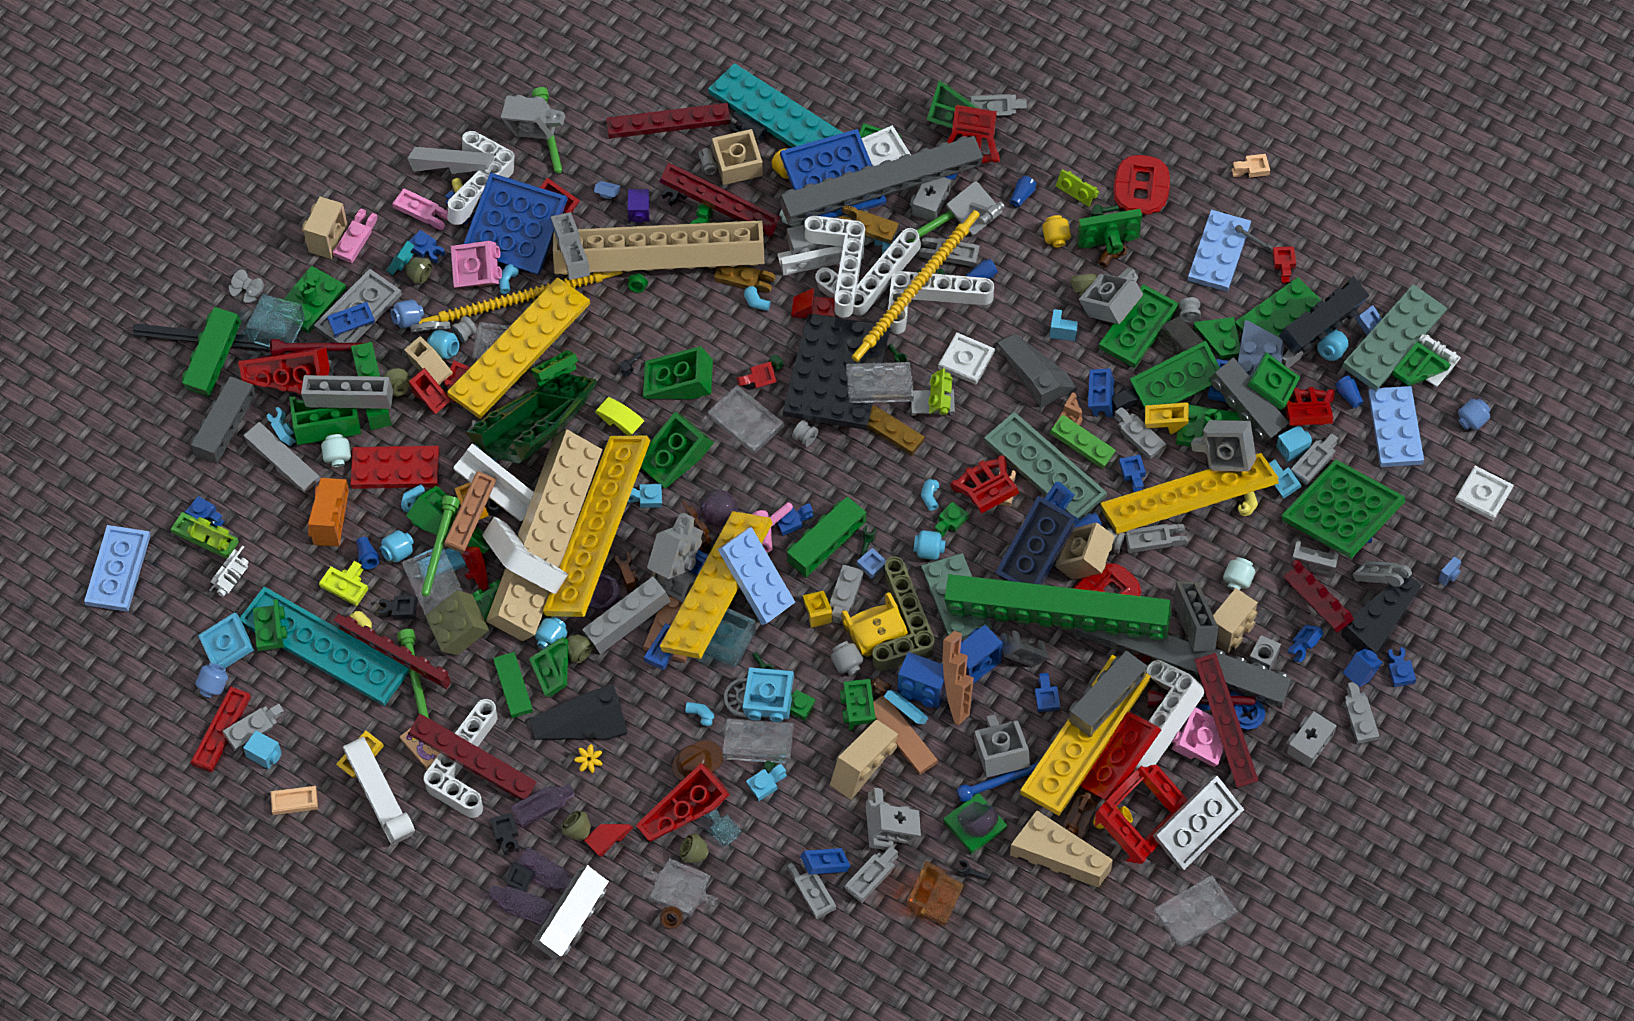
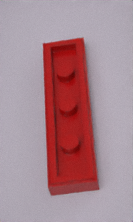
M230 686L191 760L193 766L213 772L228 743L222 732L240 720L251 699L250 693Z

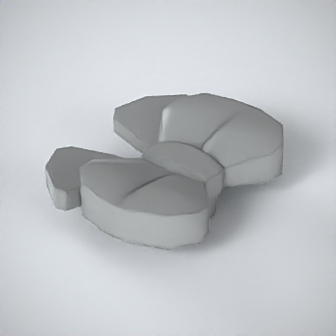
M238 270L232 277V285H229V292L233 297H236L244 289L246 293L243 301L245 303H253L257 300L255 297H258L263 291L264 283L262 279L252 280L248 277L246 271Z

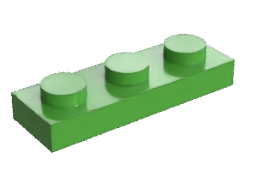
M1063 414L1050 431V434L1102 469L1116 451Z
M182 512L171 528L173 534L226 559L230 556L239 543L238 538L234 537V540L228 538V548L220 551L207 544L210 536H207L205 542L190 537L187 529L190 525L193 526L194 522L189 519H198Z

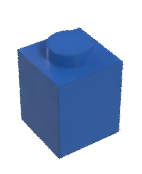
M1365 648L1355 654L1343 674L1357 684L1358 687H1361L1370 682L1383 662L1378 659L1374 652Z

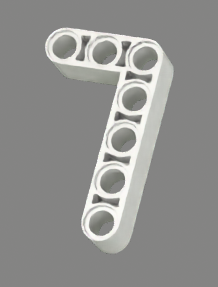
M468 131L463 134L462 151L493 153L495 158L488 169L479 170L449 199L447 219L454 225L464 223L476 211L490 172L507 178L514 172V153L475 131Z
M810 216L805 220L804 228L805 239L808 242L843 247L834 309L839 317H849L854 310L865 242V226L863 223L854 220Z
M907 228L903 230L858 283L855 302L863 301L861 305H854V315L862 316L867 313L891 284L892 275L902 271L919 251L921 242L919 234L915 229ZM909 239H915L912 243L906 242ZM897 254H901V255H902V256H901L900 258H898V259L893 258V257H894L895 255H897ZM829 268L819 269L815 276L819 290L828 297L835 298L838 274ZM882 270H889L886 274L880 273ZM825 278L830 279V281L826 283L821 282ZM871 285H875V286H876V287H875L874 289H872V290L867 289V287H869V286H871Z
M899 271L892 275L888 310H890L893 302L897 301L898 297H901L900 294L904 293V289H908L907 286L911 284L914 277L918 276L917 272ZM932 274L929 281L925 282V287L918 290L914 300L988 305L993 301L994 283L987 278ZM908 306L904 307V311H901L900 315H897L896 320L900 321H894L893 324H890L891 333L900 334L905 331Z
M493 517L482 536L502 564L510 571L556 594L568 574L557 566L530 553L507 523Z
M1161 660L1151 662L1147 667V674L1161 688L1169 691L1149 720V722L1157 725L1162 731L1134 771L1141 765L1143 767L1156 765L1204 695V687L1190 674Z
M489 699L480 700L455 734L478 747L497 721V711L494 702ZM484 711H491L488 715L482 714ZM472 728H478L476 732H469ZM440 753L424 775L427 792L467 817H478L483 811L480 794L455 779L463 766ZM447 762L453 763V764H452L451 766H449V767H444V766H443V765H444L445 763H447ZM433 780H440L438 784H430ZM451 791H458L456 795H449ZM470 802H477L475 806H467Z
M361 737L343 746V750L391 845L393 846L412 836L415 832L414 826L406 812L402 813L365 738Z

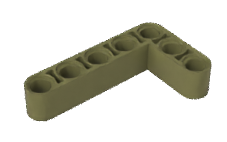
M895 556L886 560L884 575L892 597L898 606L900 616L905 623L908 635L874 647L872 663L878 671H887L902 666L908 652L928 658L934 651V636L906 566L901 558ZM895 568V569H898L899 571H897V572H892V571H890V570ZM899 587H905L906 589H905V590H898L897 588H899ZM911 605V606H913L914 608H912V609H907V608H905V606ZM913 624H920L921 627L916 628V627H913L912 625H913ZM925 642V643H928L929 645H928V646H921L920 643ZM906 649L908 652L901 653L899 650ZM883 655V656H886L887 658L882 660V659H879V658H877V657Z

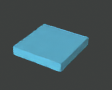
M235 612L198 635L210 662L221 665L224 668L254 651L238 614Z

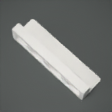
M833 246L792 255L791 251L778 253L782 274L784 276L840 264L843 247Z
M471 444L453 469L470 483H472L477 471L496 478L497 481L489 498L521 522L526 515L534 492L474 444Z

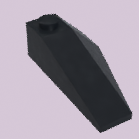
M614 684L592 690L529 719L535 740H563L564 738L610 740L628 734Z

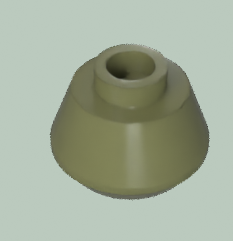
M421 257L410 259L405 266L406 274L414 284L424 283L432 270L430 259Z
M1096 274L1072 276L1070 283L1074 292H1079V296H1082L1097 276Z
M395 368L384 374L383 377L390 378L393 396H401L408 391L410 376L405 370Z
M580 634L570 636L568 638V657L572 663L584 661L592 652L593 643L588 637Z
M575 811L570 814L562 823V834L573 840H583L588 837L591 824L586 812Z
M693 833L685 837L679 854L684 863H699L706 859L709 849L707 848V843L698 834Z

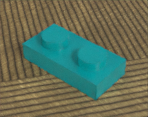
M407 241L395 255L386 271L392 275L397 270L402 271L413 256L411 250L414 245Z

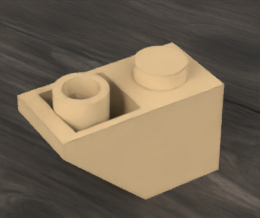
M421 336L404 349L411 363L419 371L426 368L438 385L453 374L437 352Z

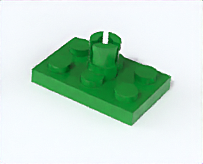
M1141 209L1079 219L1078 249L1106 244L1107 253L1117 254L1123 250L1121 241H1133L1140 237Z
M311 266L274 310L275 315L310 334L314 329V324L333 306L346 290V286L344 283Z
M1189 405L1188 424L1178 430L1176 445L1192 447L1193 439L1204 435L1203 429L1209 420H1242L1237 412Z

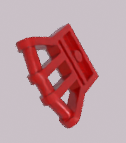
M956 105L952 133L947 140L948 144L954 141L957 134H962V137L966 136L967 138L969 135L976 136V141L981 151L983 138H987L991 154L983 155L981 164L992 161L993 163L1000 162L999 153L994 141L997 111Z
M1314 387L1299 390V388L1294 389L1289 399H1293L1295 403L1288 400L1284 407L1290 425L1333 424V413L1330 404L1334 399V390H1317ZM1302 398H1308L1310 402H1303ZM1317 398L1324 399V401L1318 402Z
M1004 455L998 456V459L978 462L977 466L965 469V473L950 483L953 491L970 497L972 503L975 504L981 514L1019 494L1018 488L1007 474V464ZM999 467L1000 474L995 476L990 469ZM982 472L989 479L984 483H981L977 477ZM970 480L975 485V488L972 489L965 484Z

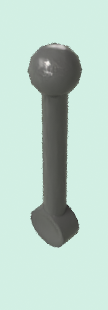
M1241 225L1235 227L1237 233H1242L1264 247L1265 251H1272L1273 246L1271 244H1266L1245 231Z

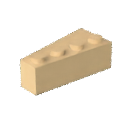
M1039 811L1034 813L1013 841L1010 850V856L1021 857L1032 864L1046 866L1051 871L1068 874L1073 879L1095 887H1099L1110 873L1113 859Z

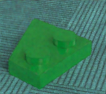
M1234 317L1194 322V330L1196 332L1199 331L1204 337V341L1214 350V353L1220 360L1233 357L1239 358L1240 343Z
M1416 342L1395 367L1392 375L1406 385L1411 386L1449 370L1451 364Z
M561 637L529 658L542 690L547 697H551L567 686L568 639Z

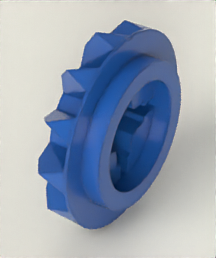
M1256 700L1254 705H1234L1242 729L1247 731L1254 728L1257 729L1263 723L1265 710L1259 701ZM1243 710H1245L1247 713L1252 712L1250 716L1251 719H1249L1247 716L1242 717Z

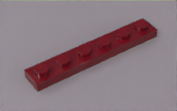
M728 103L606 117L608 136L609 139L728 125L730 124Z
M669 162L659 180V183L739 222L762 221L763 234L769 237L773 235L780 219L779 216Z
M338 614L333 620L338 629L406 666L417 674L446 690L450 686L451 680L444 668L440 666L435 668L430 665L426 658L422 656L417 658L412 655L408 648L402 645L399 648L393 644L394 642L384 635L382 637L376 635L372 628L366 625L364 627L358 625V622L348 615L344 617Z
M1213 653L1195 659L1237 788L1259 782L1217 654Z
M421 713L408 732V735L524 803L537 782Z

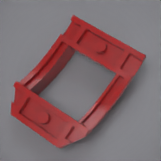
M1141 765L1096 811L1095 826L1100 823L1129 855L1126 859L1127 862L1142 864L1147 856L1159 845L1153 835L1187 802V798L1158 765H1149L1148 767ZM1141 781L1146 784L1170 812L1145 839L1116 808Z

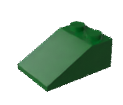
M699 346L645 361L643 397L645 399H696L711 395L713 358Z
M674 412L650 442L641 468L664 488H667L701 460L714 442L686 417Z

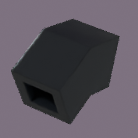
M1134 388L1122 391L1112 397L1117 409L1122 407L1125 410L1135 407L1140 399Z

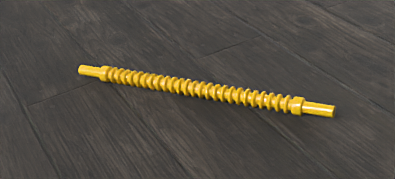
M973 210L968 218L956 227V231L952 232L949 239L945 240L946 243L942 244V247L939 248V251L935 252V255L928 261V264H925V268H922L918 276H915L911 284L907 286L908 289H904V293L900 294L901 297H898L897 301L893 302V305L890 306V310L886 311L887 314H884L883 318L879 319L876 326L872 328L873 331H869V335L863 338V343L851 356L855 362H858L869 348H873L876 345V342L883 336V332H886L887 328H890V324H893L894 320L897 319V315L904 311V307H907L911 299L915 298L918 290L925 286V282H928L932 274L939 269V265L943 264L942 261H945L946 257H949V253H952L953 249L956 248V245L960 244L963 237L969 233V228L980 216L979 212Z
M593 272L590 276L571 280L565 278L564 282L574 289L575 286L581 288L582 284L584 286H587V283L592 285L594 281L600 283L605 278L623 274V272ZM547 283V286L542 284L540 288L536 286L535 289L530 287L529 291L524 289V292L518 291L517 294L513 292L510 296L506 294V297L501 295V298L495 297V300L490 298L488 302L486 300H483V303L478 301L477 305L472 303V306L466 305L465 308L460 306V309L454 308V311L450 309L448 312L441 311L438 312V315L421 319L419 324L428 321L448 322L451 320L453 322L455 318L459 320L460 317L466 315L471 317V314H474L476 316L478 312L480 314L483 311L488 313L489 309L494 311V308L500 309L501 306L505 308L508 304L509 306H512V303L517 305L519 301L523 303V300L528 302L530 298L535 300V297H539L550 284Z

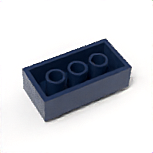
M1037 496L995 573L1009 581L1043 585L1079 518Z

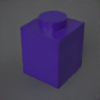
M628 189L629 221L637 223L649 221V189Z

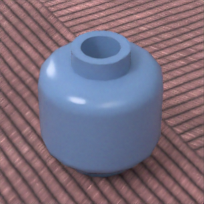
M413 299L397 302L393 309H391L392 321L394 325H398L401 329L419 324L421 317L424 316L422 306L418 305Z
M1470 399L1459 409L1460 419L1458 421L1466 430L1469 428L1478 430L1490 419L1489 412L1491 410L1483 400Z
M209 663V665H204L201 668L195 683L200 689V694L209 698L213 695L222 694L228 680L224 667L215 663Z

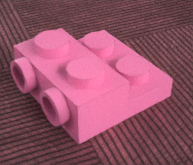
M484 241L451 246L454 288L499 284L502 270L497 265V258L500 257V248L496 246V242Z
M1196 707L1172 740V743H1174L1172 750L1189 759L1195 757L1213 767L1218 765L1224 749L1214 717Z

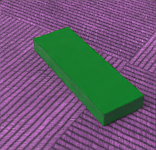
M515 652L493 658L511 718L532 713L533 709Z

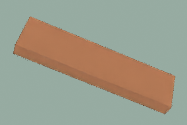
M479 471L476 472L444 542V546L464 554L497 481L496 478Z
M884 695L873 701L876 719L898 734L896 740L897 748L919 775L938 763L937 758Z

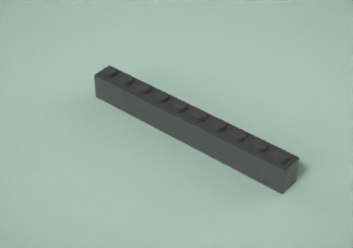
M964 136L949 144L948 142L941 143L936 148H924L913 155L905 154L893 161L885 160L874 167L866 166L854 173L851 171L846 172L838 178L833 179L830 177L815 185L810 183L802 189L787 190L781 195L779 204L788 225L806 220L810 216H820L842 209L845 205L852 206L979 167L983 155L975 137L967 138Z
M1074 627L1073 635L1123 653L1128 651L1133 656L1141 653L1139 658H1142L1143 655L1149 656L1151 658L1150 662L1161 660L1199 680L1201 678L1195 659L1216 653L1229 691L1243 696H1253L1257 701L1283 709L1292 685V679L1286 673L1280 671L1274 673L1261 664L1252 665L1246 663L1245 659L1234 656V658L1229 657L1219 649L1206 652L1193 651L1190 642L1184 641L1181 636L1176 634L1168 635V638H1163L1162 640H1153L1145 635L1134 638L1129 637L1127 633L1118 632V635H1109L1102 630L1086 632L1083 628Z

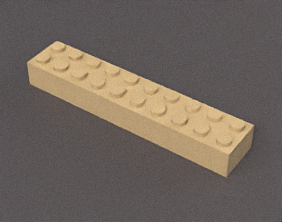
M762 221L578 229L580 242L588 259L590 273L630 272L633 270L651 271L654 269L672 270L675 268L693 269L696 267L714 268L717 266L735 267L738 265L756 266L764 264ZM554 232V271L555 274L567 275V270Z
M568 429L559 433L553 439L517 536L530 553L558 568L561 565L602 452L601 448ZM505 568L486 622L521 641H525L535 636L550 591Z

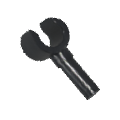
M639 351L628 361L623 360L620 363V372L625 377L632 374L634 368L631 365L642 356V353Z
M491 499L487 502L486 510L489 515L496 516L499 513L500 506L492 508L497 503Z
M963 859L959 861L961 866L966 867L964 870L956 868L959 876L967 877L972 875L984 880L988 879L989 875L970 868L968 861Z

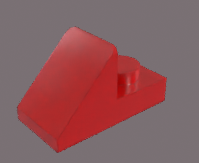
M814 288L793 297L791 317L807 318L808 314L834 317L835 298L814 297Z
M423 368L408 381L415 398H421L433 414H437L451 401L426 368Z

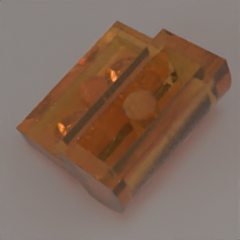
M925 861L906 901V905L917 916L921 918L926 916L945 926L964 884L945 875V870Z

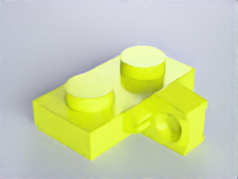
M355 561L348 571L344 569L341 572L330 566L319 583L322 589L356 607L368 591V586L360 582V575L363 572L362 565Z

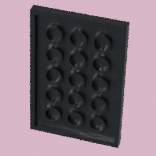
M808 314L783 409V416L867 430L891 327L887 328L886 332H883V336L880 337V340L876 342L873 348H869L862 358L855 362L851 356L861 346L863 338L869 335V331H873L872 328L876 324Z

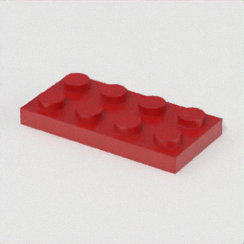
M439 446L353 447L352 489L415 488L420 484L423 488L438 486Z
M1127 711L1079 787L1106 801L1131 775L1162 730L1157 725Z

